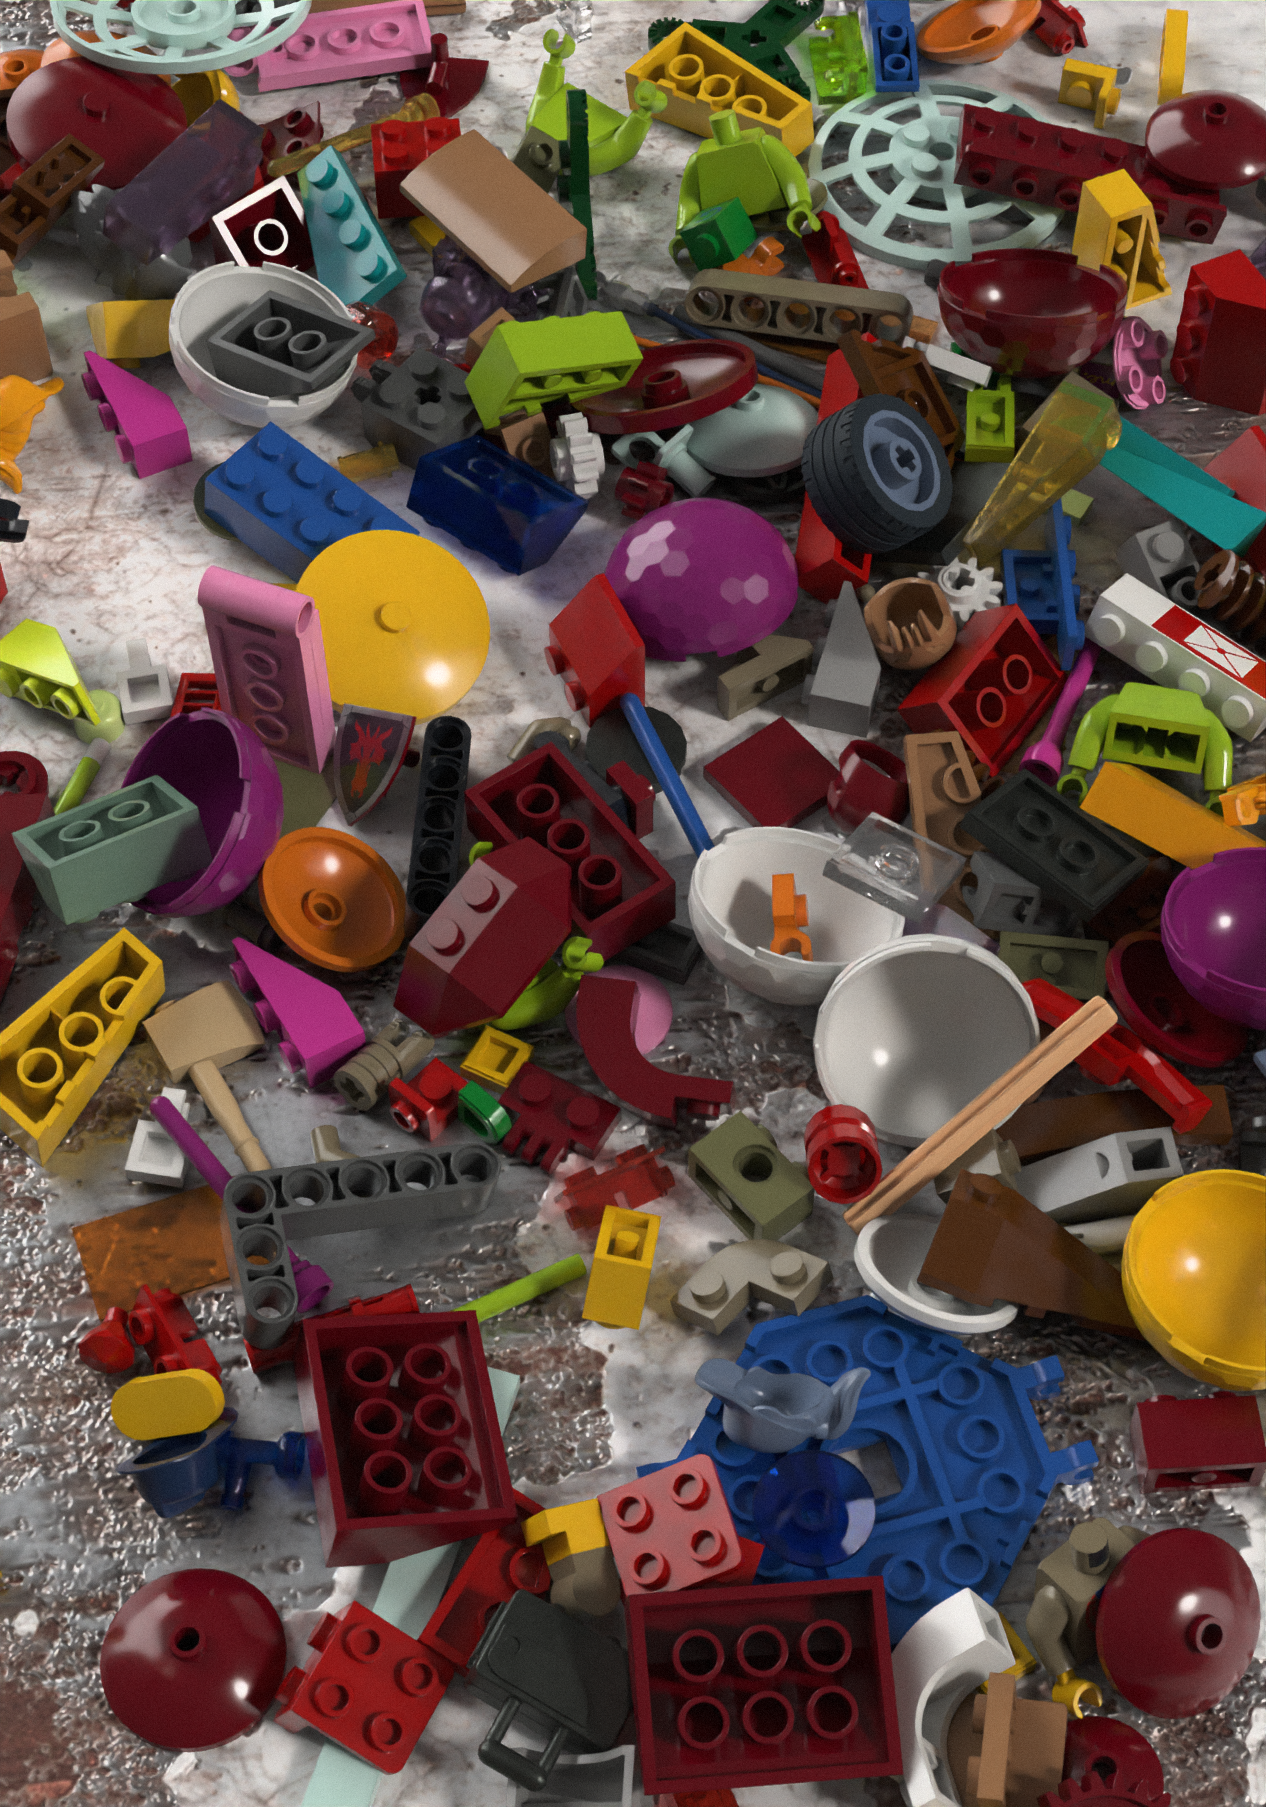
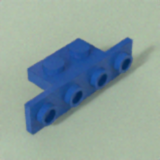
M1051 497L1044 529L1046 550L1002 549L1000 573L1003 584L1004 606L1017 603L1038 634L1057 635L1060 669L1071 670L1075 650H1082L1084 646L1085 624L1084 620H1076V614H1078L1080 608V586L1072 584L1071 579H1074L1076 569L1075 550L1067 549V545L1070 544L1071 517L1063 516L1061 497Z

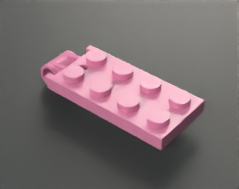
M399 0L308 14L297 31L280 45L260 56L236 65L224 67L228 74L235 77L258 73L259 92L431 67V32L423 0ZM257 25L234 28L227 38L238 42L251 33ZM270 26L263 36L269 34L278 27Z

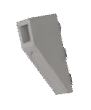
M1178 518L1136 533L1114 549L1124 575L1128 573L1232 639L1224 620L1217 622L1211 616L1213 607L1202 610L1197 605V599L1201 590H1195L1194 580L1200 567Z
M844 581L839 599L830 598L824 621V628H828L829 632L827 637L818 636L813 656V665L818 666L816 675L807 674L802 690L801 703L809 705L808 726L867 738L878 700L881 666L866 628L852 582Z
M1171 1127L1114 1133L1021 1167V1172L1014 1174L1019 1194L1058 1224L1138 1214L1153 1196L1154 1192L1172 1180L1184 1176Z

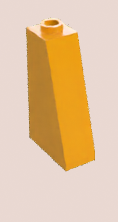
M1105 761L1079 807L1192 870L1213 861L1214 854L1237 848L1266 847V841L1239 826L1225 824L1223 822L1225 821L1224 817L1130 764Z

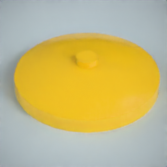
M372 530L350 535L333 543L317 555L306 568L297 584L295 592L313 597L315 609L319 610L332 709L342 714L344 703L415 716L417 717L415 725L426 723L442 716L457 705L469 692L482 671L490 643L489 615L483 595L476 581L462 563L447 550L426 538L394 530Z

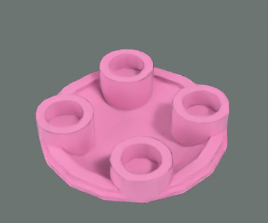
M1128 316L1124 319L1114 336L1112 349L1113 372L1117 388L1124 401L1133 409L1145 410L1149 405L1161 404L1165 399L1166 388L1161 378V358H1164L1167 354L1168 342L1162 330L1152 331L1151 327L1141 317Z

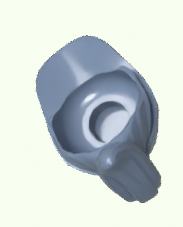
M714 1358L701 1365L695 1375V1382L702 1389L724 1403L723 1430L731 1441L755 1452L783 1453L801 1444L808 1437L818 1440H832L842 1436L853 1421L861 1388L870 1377L871 1371L864 1367L852 1369L844 1373L837 1382L829 1387L809 1375L801 1373L773 1374L757 1366L746 1370L729 1360Z

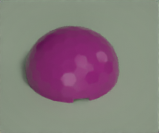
M716 498L685 499L672 502L649 512L629 527L618 541L604 571L606 578L645 644V656L664 661L686 662V654L713 652L716 650L718 657H722L750 647L774 632L788 618L798 598L797 589L799 582L796 561L781 533L773 524L755 511L735 502Z
M201 707V711L192 712L189 715L179 712L164 722L142 746L121 786L122 789L158 775L196 805L200 813L213 859L212 863L207 867L199 869L196 875L188 880L166 883L150 890L144 898L129 902L147 913L161 917L180 918L207 914L239 898L258 880L259 872L265 860L273 853L279 841L283 825V785L276 763L259 736L241 720L223 711Z
M1266 847L1226 850L1215 853L1213 861L1191 870V868L1187 867L1175 878L1168 890L1161 912L1162 942L1172 971L1185 990L1206 1010L1235 1025L1266 1031Z

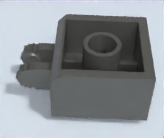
M420 347L400 367L387 363L385 360L377 359L368 370L372 380L369 381L367 378L359 376L350 387L354 397L361 402L364 437L371 446L439 484L462 462L464 454L474 449L478 439L489 435L484 432V425L464 383L469 373Z

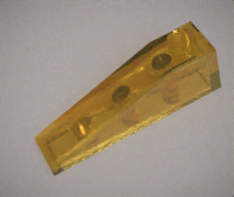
M1066 381L1061 383L963 539L970 558H977V566L983 567L1100 463L1107 450H1112L1117 445L1123 425L1114 400Z

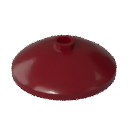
M1199 90L1188 92L1165 102L1152 114L1146 127L1145 148L1152 163L1166 176L1179 183L1209 190L1241 187L1260 179L1266 174V111L1252 100L1227 91Z
M1147 931L1131 932L1121 937L1110 949L1105 962V973L1111 998L1126 1023L1147 1044L1175 1061L1186 1065L1207 1068L1222 1067L1230 1064L1242 1053L1248 1043L1249 1028L1235 1025L1209 1012L1185 990L1171 969L1161 934Z
M1172 1528L1154 1533L1140 1541L1124 1555L1105 1584L1098 1605L1095 1630L1096 1646L1101 1667L1112 1688L1122 1699L1136 1709L1155 1717L1183 1719L1209 1710L1231 1693L1245 1674L1252 1660L1260 1631L1261 1610L1259 1593L1253 1574L1246 1561L1233 1546L1222 1538L1193 1528ZM1205 1628V1633L1201 1639L1202 1631Z
M206 1568L185 1569L161 1576L146 1584L134 1593L116 1613L109 1625L102 1645L100 1656L101 1683L107 1701L117 1719L130 1733L143 1742L174 1752L190 1753L211 1750L226 1745L247 1733L258 1724L276 1700L275 1695L286 1674L287 1643L277 1611L269 1599L253 1584L237 1575L221 1570ZM187 1636L199 1638V1643L194 1649L190 1651L178 1649V1644L183 1638Z

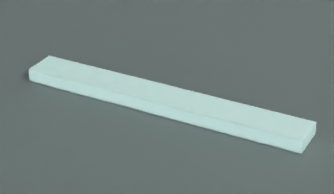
M487 1367L502 1436L520 1387V1375ZM466 1539L390 1562L372 1612L417 1640L449 1589ZM326 1737L301 1807H372L383 1773Z

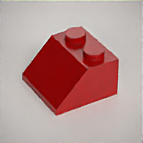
M598 574L584 586L549 624L550 646L544 648L545 658L551 673L554 676L560 674L565 682L564 691L570 708L573 712L580 710L589 728L603 715L613 709L621 708L620 699L625 693L636 694L642 705L645 706V644L605 574Z

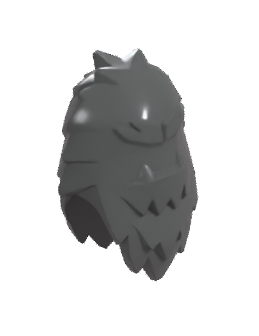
M93 184L91 186L93 193L73 191L70 195L73 213H67L66 216L80 236L77 238L80 248L99 270L94 281L97 284L111 287L115 295H125V299L128 301L174 299L176 293H179L182 286L188 281V276L192 274L191 265L189 264L193 259L190 241L183 234L180 222L172 220L168 211L163 206L153 211L136 197L120 189L116 193L106 186Z

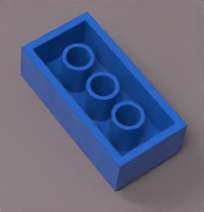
M271 421L205 478L204 514L297 584L306 568L317 555L333 543L350 535L372 530H394L420 536V532Z

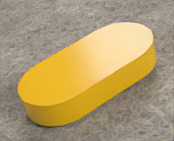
M186 1369L137 1377L127 1382L115 1392L111 1401V1415L118 1429L129 1438L143 1441L196 1433L206 1429L221 1416L225 1404L224 1393L218 1381L212 1375L200 1369Z

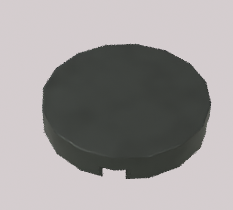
M643 706L674 768L680 776L687 755V741L682 727L670 715L653 707ZM613 709L597 719L587 733L585 760L593 765L599 777L606 782V769L624 760L636 775L642 774L649 780L655 794L662 792L663 790L622 709Z

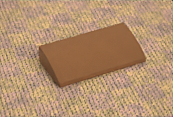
M475 129L459 136L434 152L400 183V192L509 293H513L585 258L587 228Z

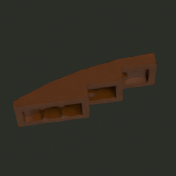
M70 133L13 181L11 193L0 202V250H4L14 266L72 205L70 195L73 191H84L105 164V159Z
M1224 1085L1195 1086L1212 1101L1213 1106L1194 1129L1182 1134H1178L1172 1128L1175 1119L1141 1089L1107 1091L1020 1106L1004 1124L995 1130L1003 1141H1012L1018 1153L1021 1166H1027L1120 1132L1171 1127L1175 1145H1228L1233 1136Z

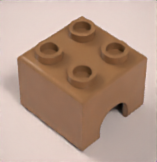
M0 250V379L7 375H17L33 383L53 374L39 307L30 292L17 295L16 290L18 287L14 282L12 270H15V267L4 250Z

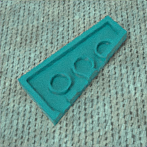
M329 145L297 172L318 280L332 291L346 308L351 305L348 311L350 314H356V317L352 319L353 322L366 311L363 309L364 306L371 307L402 282L407 275L342 154L332 145Z

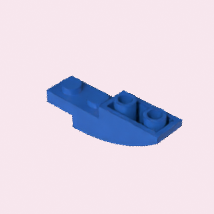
M864 0L866 16L864 31L867 60L875 92H919L920 83L914 22H911L909 0Z

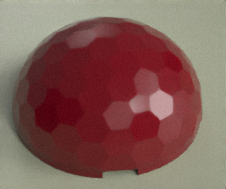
M1010 248L972 253L971 262L955 267V261L948 263L940 273L937 296L941 318L949 335L969 357L979 363L990 366L994 372L1016 378H1045L1067 373L1089 362L1108 345L1124 318L1128 288L1123 277L1115 270L1104 264H1100L1099 271L1079 265L1078 255L1042 249Z

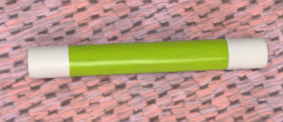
M94 738L53 808L55 815L80 805L111 750V745L101 738Z

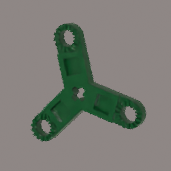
M770 0L745 23L700 19L686 22L810 102V87L806 86L807 83L800 77L799 70L784 48L822 15L825 0H810L808 5L806 2L801 5L800 1L796 4L797 0ZM664 17V21L657 19L656 23H651V27L648 28L649 50L658 45L663 40V37L669 36L684 23L683 20L679 19L676 21L674 17L668 20V17ZM757 44V47H752L750 45Z
M585 89L566 90L567 140L558 141L560 169H562V175H557L558 202L565 203L567 211L587 228L585 258L575 263V270L588 300L597 301V280L592 278L597 277L590 203L588 113L585 111L588 109Z

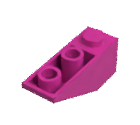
M92 351L84 352L88 372L81 374L85 391L90 401L98 399L100 402L97 405V409L106 432L115 431L117 436H114V443L122 463L131 462L139 479L193 461L187 427L170 396Z
M240 937L232 940L236 962L229 965L232 976L243 994L251 991L257 1003H254L253 1007L265 1032L270 1033L275 1030L281 1040V1043L278 1044V1050L289 1072L293 1074L300 1071L309 1088H313L333 1078L338 1069L345 1066L347 1061L366 1046L364 1030L340 992Z

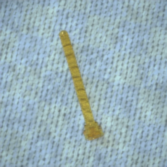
M421 93L408 98L401 107L400 112L269 162L267 171L270 176L279 178L302 169L329 145H332L340 153H344L372 142L371 124H382L388 120H401L403 122L426 121L432 117H440L438 105L434 98L427 93Z

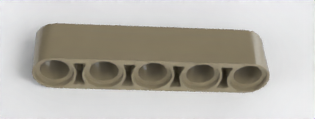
M704 269L698 272L691 282L684 302L688 317L701 325L837 343V338L854 329L860 331V335L869 332L877 339L883 338L892 341L900 347L905 336H909L913 319V307L910 301L898 293L720 269ZM698 292H712L718 301L706 302L700 298ZM746 297L757 298L763 303L764 307L751 308L745 304L743 299ZM800 303L806 306L810 312L799 315L794 313L788 305ZM839 309H846L852 312L856 318L845 321L839 319L834 312ZM891 315L897 317L902 324L890 327L881 322L880 318Z

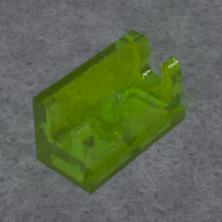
M857 11L848 12V15L826 16L817 19L814 22L816 30L832 29L834 31L828 37L818 36L810 38L808 43L818 105L846 104L864 95L867 85L868 66Z

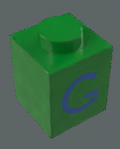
M739 197L703 209L679 232L699 272L736 260L759 237Z

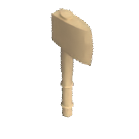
M226 980L197 990L179 1001L171 1000L160 1005L155 1010L154 1015L142 1023L145 1035L173 1085L192 1079L212 1116L225 1131L235 1148L234 1154L240 1157L248 1172L272 1169L259 1146L258 1138H255L251 1133L237 1101L218 1070L254 1053L266 1044L261 1027L246 1000Z

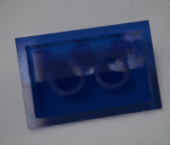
M475 435L419 456L406 507L423 517L424 522L428 525L441 528L459 539L464 547L478 551L495 561L503 571L520 576L546 564L586 512L589 501L481 436Z

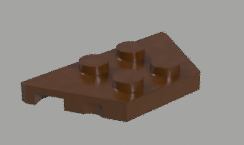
M854 329L837 338L836 341L863 392V396L866 397L879 393L883 395L889 394V396L893 395L895 398H900L903 402H907L909 406L915 408L932 427L933 432L936 433L946 453L948 465L951 469L954 464V454L960 450L965 440V434L924 352L908 346L905 348L899 347L894 342L883 338L870 343L861 340L860 331Z

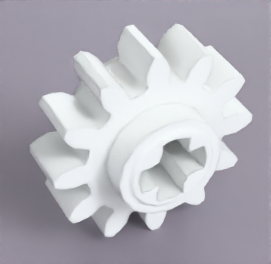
M582 412L559 416V420L556 421L558 435L555 436L556 439L550 440V460L555 478L558 482L566 481L568 496L571 495L572 501L593 498L595 493H598L596 479L599 478L600 474H604L605 471L604 453L600 437L597 432L588 433L587 418H583Z
M956 557L948 566L930 565L929 573L919 572L917 578L926 579L938 584L951 606L958 633L975 612L1000 607L1003 584L993 581V567H987L981 571L977 570L976 557L970 558L966 564L959 563Z

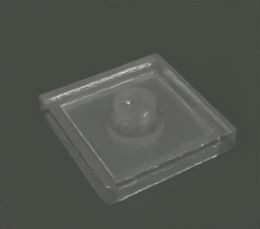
M872 812L829 857L822 875L919 923L960 876L967 858Z

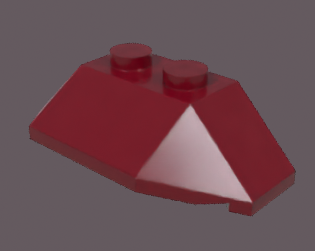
M529 836L477 858L409 943L393 1007L435 1039L447 1036L449 1032L469 1029L503 1018L571 932L570 865Z

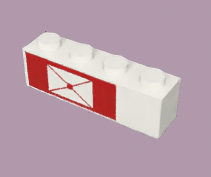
M1128 573L1099 596L1085 625V637L1163 687L1192 691L1199 694L1204 708L1212 711L1225 727L1245 740L1251 742L1266 728L1265 660Z

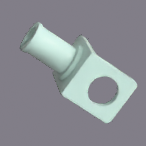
M689 424L667 443L652 431L624 434L611 447V453L626 467L630 466L637 469L640 461L632 456L629 446L632 442L640 440L649 443L654 449L655 457L648 462L667 469V474L686 490L692 498H702L716 481L713 475H710L686 453L688 448L686 444L694 430Z

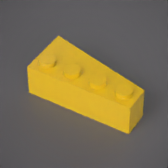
M686 22L624 71L630 110H639L640 105L635 102L634 91L640 82L647 80L656 85V90L658 89L665 93L668 104L662 112L652 113L650 117L711 139L714 136L709 117L717 112L733 109L740 131L762 127L766 135H772L779 139L794 157L814 142L811 102Z
M125 927L0 1033V1129L42 1168L142 1026V1022L146 1020L166 991L163 961Z

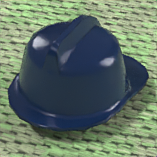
M224 1407L221 1416L203 1431L157 1438L138 1455L119 1464L115 1471L118 1474L131 1475L141 1497L153 1506L160 1518H172L195 1506L203 1499L206 1491L216 1484L218 1479L216 1441L237 1422L239 1413L233 1407Z

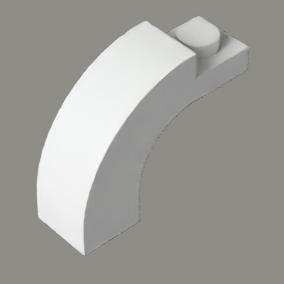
M968 1587L944 1600L921 1617L909 1629L891 1654L904 1774L890 1777L900 1783V1791L908 1807H963L947 1758V1735L950 1723L965 1697L977 1686L989 1680V1672L1001 1673L1016 1664L998 1612Z

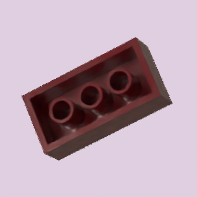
M552 741L464 791L467 829L479 842H492L493 847L490 853L529 836L570 865L571 932L563 941L564 943L576 936L592 939V946L586 950L585 954L588 952L601 954L604 962L676 918L675 880Z

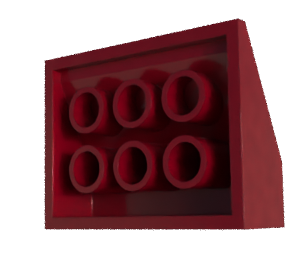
M476 1310L302 1319L293 1354V1365L326 1568L388 1563L517 1522L518 1513Z
M883 1575L631 1594L624 1601L629 1671L644 1796L904 1774Z

